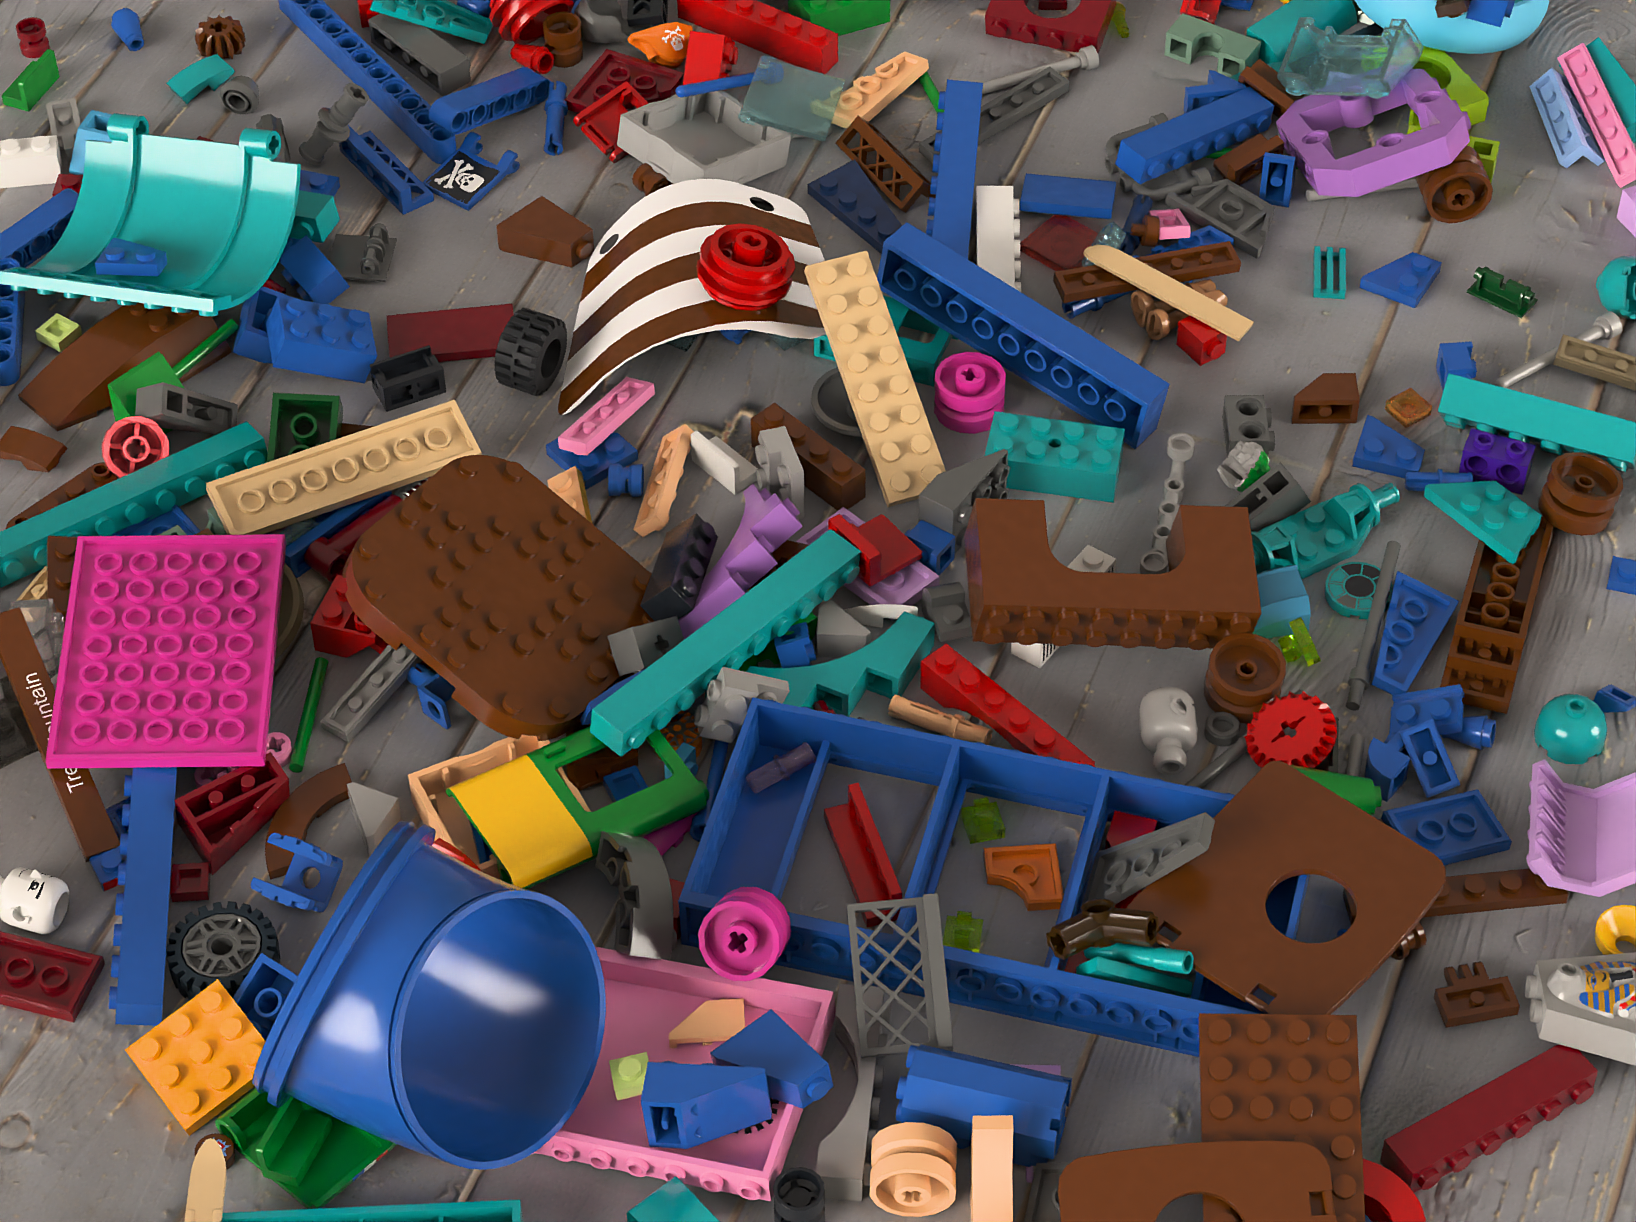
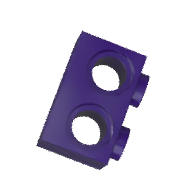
M1471 428L1463 449L1459 473L1472 472L1473 482L1497 481L1510 492L1522 495L1531 472L1536 445Z

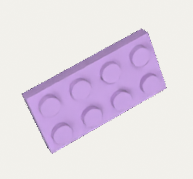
M842 507L796 542L810 545L828 531V520L838 514L856 527L865 522ZM916 561L871 587L858 576L850 584L845 583L844 586L869 605L897 604L912 606L922 599L924 588L939 585L940 576L921 562Z

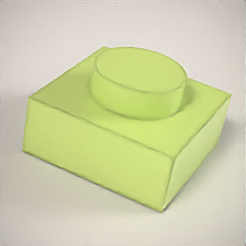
M58 313L35 330L38 341L59 352H62L82 335L79 324Z
M647 1052L609 1061L617 1100L642 1095L647 1063L649 1062Z

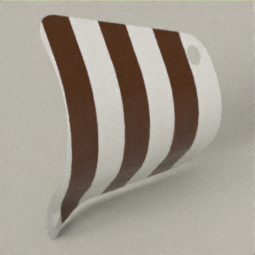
M695 179L671 184L649 194L633 205L606 232L589 260L558 404L559 414L570 413L603 379L628 360L652 347L680 337L715 330L746 329L790 338L813 339L826 335L804 272L806 266L823 262L825 259L805 211L796 203L784 197L720 179ZM750 198L764 199L774 207V210L764 211L751 203ZM738 223L757 225L769 229L780 236L793 254L796 267L792 276V286L786 297L767 309L755 311L737 310L722 305L710 297L697 276L700 247L706 237L714 234L716 230L726 225ZM614 234H619L615 245L607 253L600 254L604 243Z

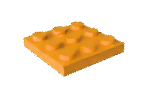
M217 979L131 1044L125 1051L190 1136L254 1087L252 1084L254 1070L266 1041Z

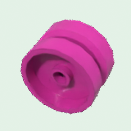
M979 352L953 354L941 361L935 372L934 413L938 421L946 428L959 433L976 434L990 430L994 412H1004L1006 373L1002 365L993 357Z
M740 887L727 892L703 918L698 932L699 949L706 964L718 975L732 981H750L763 976L785 951L791 936V922L784 904L772 893L758 887Z

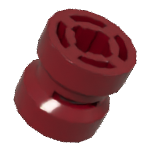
M29 17L17 23L16 31L20 39L19 45L23 56L27 58H40L47 49H50L48 38L45 36V23L42 19Z

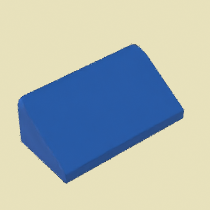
M1433 719L1399 732L1426 798L1455 789L1461 785Z

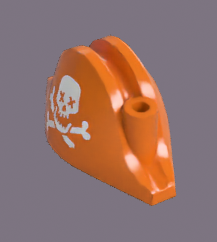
M679 22L665 23L632 33L627 40L631 45L641 50L647 56L649 62L673 69L678 67L687 57L689 35L693 28L691 25Z

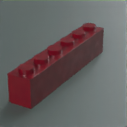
M1558 1044L1385 1139L1380 1163L1399 1176L1413 1192L1420 1189L1428 1190L1452 1171L1458 1173L1464 1170L1473 1159L1482 1154L1486 1156L1491 1155L1507 1140L1513 1137L1521 1138L1541 1121H1551L1559 1116L1566 1107L1574 1103L1582 1104L1588 1100L1594 1093V1084L1598 1070L1578 1049Z

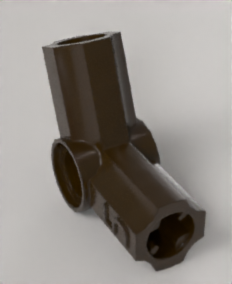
M1093 899L1082 904V913L1053 926L1051 931L1046 933L1047 944L1054 952L1055 957L1065 960L1089 947L1103 948L1115 943L1151 947L1156 942L1159 920L1158 916H1155L1153 912L1115 908V903L1111 900Z

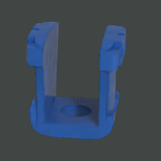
M272 833L267 842L293 852L294 856L282 886L253 877L250 885L251 888L262 893V896L285 904L288 907H298L303 910H313L320 913L324 912L341 874L343 860L320 850V847L312 843L305 842L296 837ZM316 868L320 873V881L316 887L308 889L304 885L303 876L308 869Z

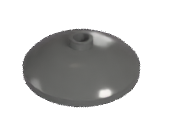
M838 367L822 375L815 383L811 394L812 410L817 419L829 429L848 436L862 437Z

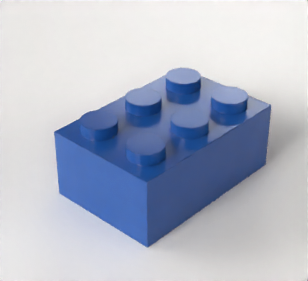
M277 297L266 322L273 367L365 383L370 373V364H373L377 358L368 312L314 303L297 298Z

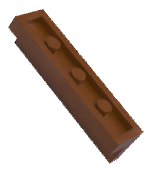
M860 116L854 119L836 141L837 146L851 160H856L864 173L901 211L906 213L921 194L928 199L930 197L936 198L935 194H930L931 182L874 125ZM858 132L860 134V147L850 148L847 144ZM877 151L876 163L866 165L867 152ZM893 167V180L883 182V169ZM910 184L913 188L902 201L899 198L900 186Z

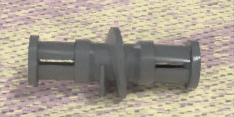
M348 83L344 87V94L339 101L333 104L331 109L325 107L319 110L318 116L320 121L317 122V127L312 133L313 135L307 142H303L299 146V153L306 161L319 165L324 159L325 152L334 142L342 143L350 136L348 124L361 106H365L369 100L368 94L362 87L354 83Z

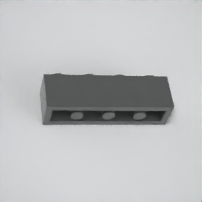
M381 13L368 19L371 43L441 96H446L471 82V63L469 58L451 46L447 40L440 38L432 32L430 28Z

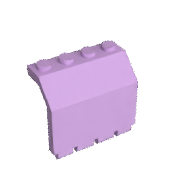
M1545 759L1532 764V780L1529 782L1531 804L1528 806L1530 829L1527 831L1529 854L1526 856L1530 870L1535 875L1538 874L1547 886L1597 897L1635 884L1636 772L1591 789L1563 783Z

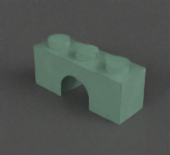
M1182 13L1166 32L1164 55L1190 65L1199 56H1214L1218 58L1217 72L1231 77L1242 72L1246 66L1251 68L1260 56L1261 41Z

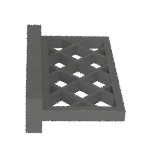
M938 893L924 894L923 897L847 904L861 1058L906 1054L911 1045L920 1046L921 1044L953 1051ZM916 907L917 922L908 933L891 921L899 909ZM892 909L887 916L880 912V910ZM872 911L883 921L868 937L857 928L855 913ZM886 925H889L903 937L891 954L873 941ZM917 929L919 933V943L912 938V935L917 931ZM857 935L865 940L860 949L858 948ZM907 941L916 947L921 954V960L912 971L908 970L894 958ZM869 945L886 958L873 975L860 965L859 958ZM890 962L907 975L894 992L877 979ZM921 967L923 981L915 975ZM861 973L869 979L863 987ZM911 979L924 989L925 998L915 1010L898 996ZM873 983L890 996L877 1013L864 1004L863 994ZM894 1000L911 1013L898 1030L880 1017ZM925 1004L927 1019L919 1014ZM865 1011L873 1017L867 1025L865 1022ZM916 1017L928 1027L929 1042L913 1044L902 1035V1032ZM876 1021L894 1034L885 1046L868 1048L867 1032ZM897 1038H899L902 1042L905 1043L903 1045L892 1046V1044L897 1040Z

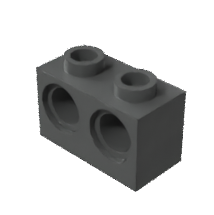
M1225 395L1222 422L1227 458L1229 452L1235 448L1240 440L1243 442H1255L1261 445L1268 456L1269 451H1274L1275 433L1268 429L1271 428L1272 412L1271 408L1265 407L1264 395Z

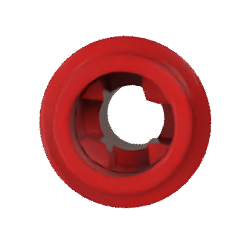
M517 43L511 49L510 55L513 60L540 75L548 73L553 67L554 56L547 47Z

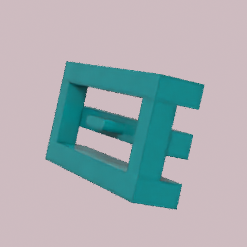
M1314 246L1313 297L1345 299L1346 248H1339V252H1333V247H1327L1325 252L1321 251L1320 246ZM1321 260H1326V289H1321ZM1333 261H1338V290H1333Z

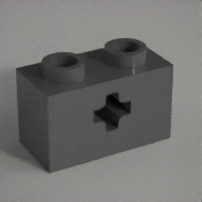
M677 616L631 627L607 636L619 676L630 673L636 674L648 668L684 640Z

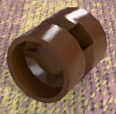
M556 12L547 16L543 22L545 47L554 56L553 66L567 68L578 64L583 59L582 29L579 17L570 12Z

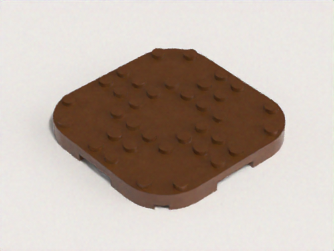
M469 455L457 458L446 464L360 536L343 570V578H346L348 587L345 593L346 598L355 614L367 627L396 651L405 645L456 688L451 697L489 728L515 739H519L521 735L537 736L538 741H546L559 737L569 731L580 720L588 703L608 690L622 677L619 676L607 636L631 627L655 622L640 606L652 573L647 571L638 561L543 482L524 469L521 464L494 456Z

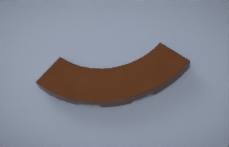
M345 763L324 770L305 781L278 808L269 826L265 843V858L270 880L287 874L294 853L268 843L269 836L272 833H278L305 841L307 830L315 818H319L336 804L349 799L347 784L352 783Z

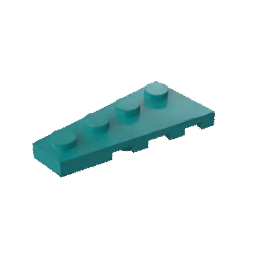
M373 0L370 7L371 11L482 44L486 43L493 28L490 19L447 0Z

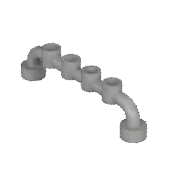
M1174 434L1168 439L1167 454L1173 459L1170 477L1164 482V502L1159 505L1158 525L1153 529V549L1142 555L1140 559V574H1162L1167 572L1166 540L1177 515L1178 504L1183 500L1184 483L1182 480L1187 460L1192 458L1194 453V440L1187 434Z

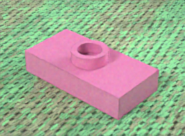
M1180 209L1149 211V215L1159 217V240L1190 238V225Z

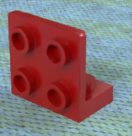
M840 514L828 520V530H833L861 551L858 577L869 587L922 558V550L882 514L858 527L853 523H848Z

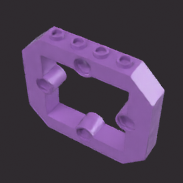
M1382 69L1298 99L1276 121L1280 138L1284 142L1285 152L1288 156L1296 157L1297 168L1317 194L1359 197L1451 164L1470 142L1468 129H1471V122L1467 112H1462L1457 101L1451 100L1445 88L1441 89L1435 77L1431 78L1424 69ZM1404 104H1408L1418 116L1421 130L1407 135L1399 132L1386 134L1376 141V146L1335 160L1329 131L1343 126L1347 128L1366 126L1373 121L1374 115Z

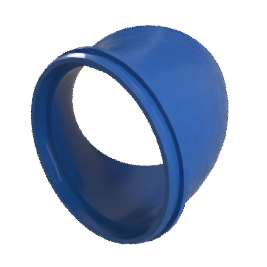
M400 821L387 833L364 864L312 949L266 1039L254 1070L252 1084L258 1093L267 1092L268 1103L277 1108L284 1105L290 1097H293L377 1137L456 1166L479 1170L504 1167L526 1158L547 1143L573 1114L590 1083L600 1054L605 1028L606 993L601 963L589 933L580 920L562 903L547 895L522 889L492 877L433 847L436 833L434 828L424 824L417 829L413 821Z

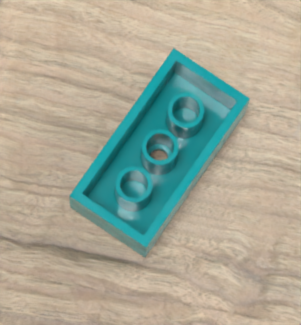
M995 411L984 456L1002 449L1008 451L1010 471L1007 477L1006 488L1114 503L1123 457L1125 429Z

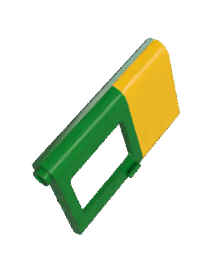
M590 726L446 789L447 795L454 797L496 857L500 879L526 890L597 858L601 831L644 837L706 809L707 800L710 798L705 783L695 778L660 730L656 729L646 737V740L673 775L668 779L596 811H585L556 772V769L607 747L590 733Z

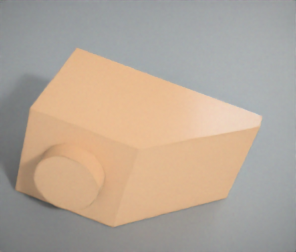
M722 998L705 1001L669 1033V1047L677 1048V1044L702 1042V1045L705 1046L712 1045V1042L727 1041L745 1028L744 998Z

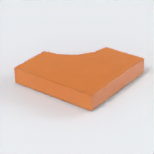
M1056 843L984 848L983 857L987 884L1000 885L1014 891L1023 899L1027 911L1060 909L1064 893Z

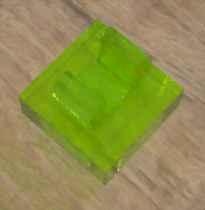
M1300 617L1288 622L1293 635H1286L1278 640L1287 663L1298 660L1302 654L1308 667L1320 662L1321 659L1302 618Z
M988 797L974 799L973 806L961 808V818L970 844L1005 838L1006 828L996 801L989 803Z
M957 911V916L947 915L943 945L980 953L984 920L972 918V912Z

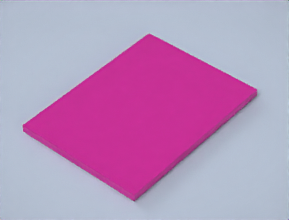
M285 534L78 536L46 754L47 768L265 766L286 552Z

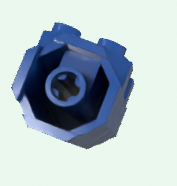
M922 1044L920 1046H910L906 1060V1067L910 1069L907 1077H900L896 1092V1099H900L896 1111V1121L901 1123H926L940 1127L952 1135L957 1143V1148L965 1149L971 1146L973 1116L1013 1115L1012 1163L1031 1167L1036 1166V1163H1047L1049 1159L1055 1158V1155L1058 1154L1067 1118L1065 1113L1066 1106L1069 1107L1072 1078Z

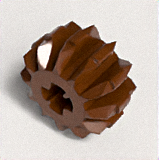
M219 14L217 18L208 17L207 22H200L199 28L195 30V41L201 56L209 57L218 54L222 59H233L234 55L242 54V48L245 47V32H243L240 21L233 20L231 16L222 18Z

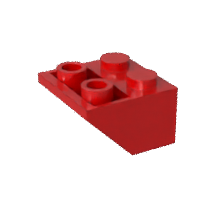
M336 575L310 625L315 651L348 658L374 644L378 635L367 627L351 608L345 595L348 590L346 578H343L342 575Z

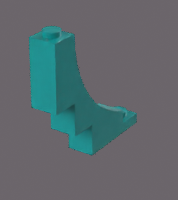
M904 611L884 634L865 647L844 657L804 667L765 668L750 666L746 672L788 681L790 691L783 704L813 709L815 702L824 700L829 710L833 709L836 714H843L849 717L866 690L890 699L894 695H903L921 667V660L926 658L934 647L935 623Z

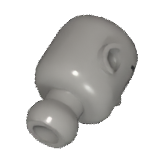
M1160 687L1147 693L1140 703V734L1144 746L1149 751L1155 753L1153 756L1155 768L1162 774L1175 775L1185 768L1187 763L1186 752L1192 749L1197 741L1199 729L1196 724V709L1193 698L1186 691L1176 687Z

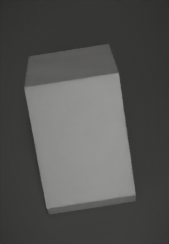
M829 599L819 603L817 657L841 658L871 643V632L835 602Z
M355 782L348 783L350 807L370 857L387 833L398 822L402 821L399 799Z

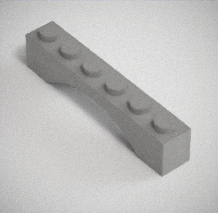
M839 984L835 1014V1036L846 1049L854 1065L858 1083L854 1099L846 1115L836 1128L819 1142L816 1173L820 1175L824 1182L825 1198L862 1201L864 1186L870 1187V1173L872 1169L871 1163L867 1162V1155L871 1153L872 1139L877 1134V1130H871V1120L879 1121L881 1099L880 1097H874L875 1088L882 1089L884 1066L878 1065L879 1057H886V1055L861 1058L854 985ZM870 986L863 994L864 1004L877 1013L884 1004V991L879 987ZM891 1004L880 1016L889 1024ZM865 1011V1022L867 1025L873 1017ZM878 1021L867 1032L868 1048L882 1047L887 1044L888 1034H881L882 1024Z

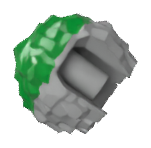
M1240 440L1217 470L1226 486L1243 492L1270 471V466L1268 465L1270 459L1261 445L1255 442H1243Z

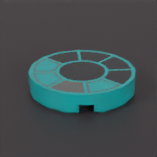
M1348 562L1338 565L1329 572L1325 581L1326 601L1333 610L1342 616L1350 618V615L1359 616V619H1368L1381 569L1365 562ZM1392 583L1390 586L1384 612L1388 609L1389 601L1393 587Z

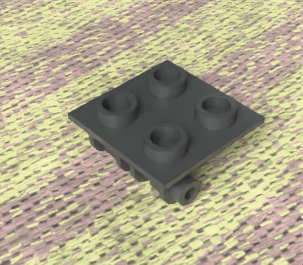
M377 223L372 226L369 231L370 236L336 234L328 260L344 279L386 281L397 238H389L388 230L384 224Z

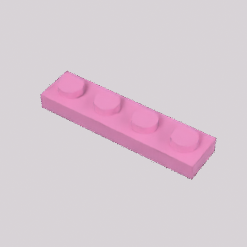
M630 377L624 378L558 437L559 449L587 456L655 395L654 383Z

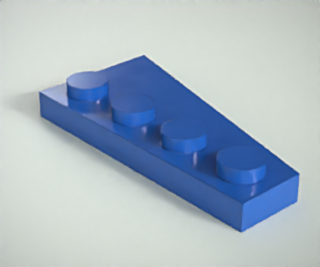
M1397 571L1371 685L1391 695L1407 693L1454 614L1459 601Z

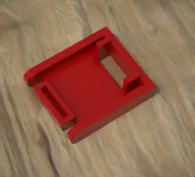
M627 81L578 113L573 119V123L577 127L584 124L581 127V131L605 155L611 153L609 159L613 163L618 162L629 154L617 146L621 114L628 112L624 106L629 102L635 108L649 104Z

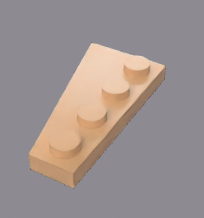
M904 51L876 67V73L872 76H861L854 80L853 87L844 92L839 89L829 94L830 100L823 104L817 101L810 105V114L815 118L846 129L857 116L869 122L929 69L928 59Z

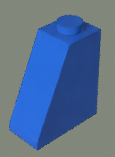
M772 1009L710 1052L713 1064L718 1066L740 1067L742 1065H751L765 1068L770 1098L802 1109L813 1101L823 1098L834 1087L828 1062Z

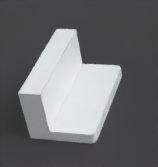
M698 431L691 434L692 461L734 495L757 481L756 469L758 468L720 438L714 436L708 440Z

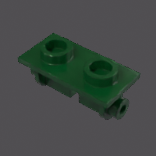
M1478 267L1473 277L1477 280L1467 290V293L1521 319L1538 301V299L1534 298L1535 293L1531 291V287L1524 286L1512 279H1509L1505 284L1503 283L1504 276L1490 270L1489 267Z

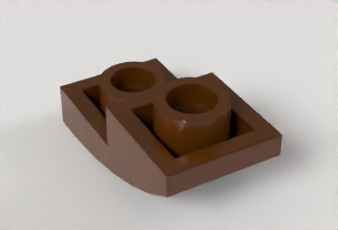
M10 426L0 439V458L21 461L27 470L49 473L58 465L60 458L68 449L63 443L53 438L15 426Z

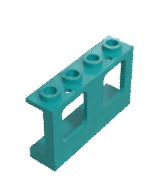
M883 295L896 333H898L901 326L935 334L933 341L930 343L898 336L913 381L934 387L935 372L950 340H958V338L894 298ZM827 335L814 338V356L836 361Z

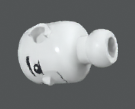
M23 867L12 870L6 879H3L0 875V918L3 922L44 935L58 929L66 915L70 899L69 889L64 881L54 876L40 873L36 869L30 870Z

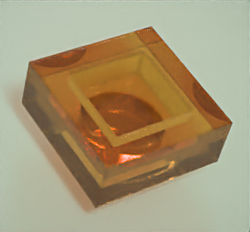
M1409 388L1386 400L1385 410L1405 428H1408L1430 416L1432 405L1412 388Z

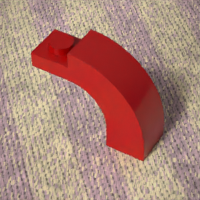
M1363 1158L1365 1215L1372 1222H1426L1423 1208L1411 1188L1389 1169Z

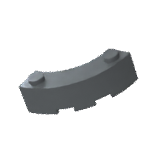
M601 831L596 868L606 875L611 886L618 887L621 898L615 906L616 936L614 950L629 956L670 961L671 951L676 946L677 934L673 929V900L670 880L659 851L650 841L643 837Z

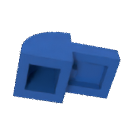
M1407 723L1396 734L1391 732L1384 743L1373 738L1369 745L1364 777L1372 779L1374 786H1380L1382 800L1386 802L1389 801L1407 779L1410 757L1399 734L1400 731L1412 727Z

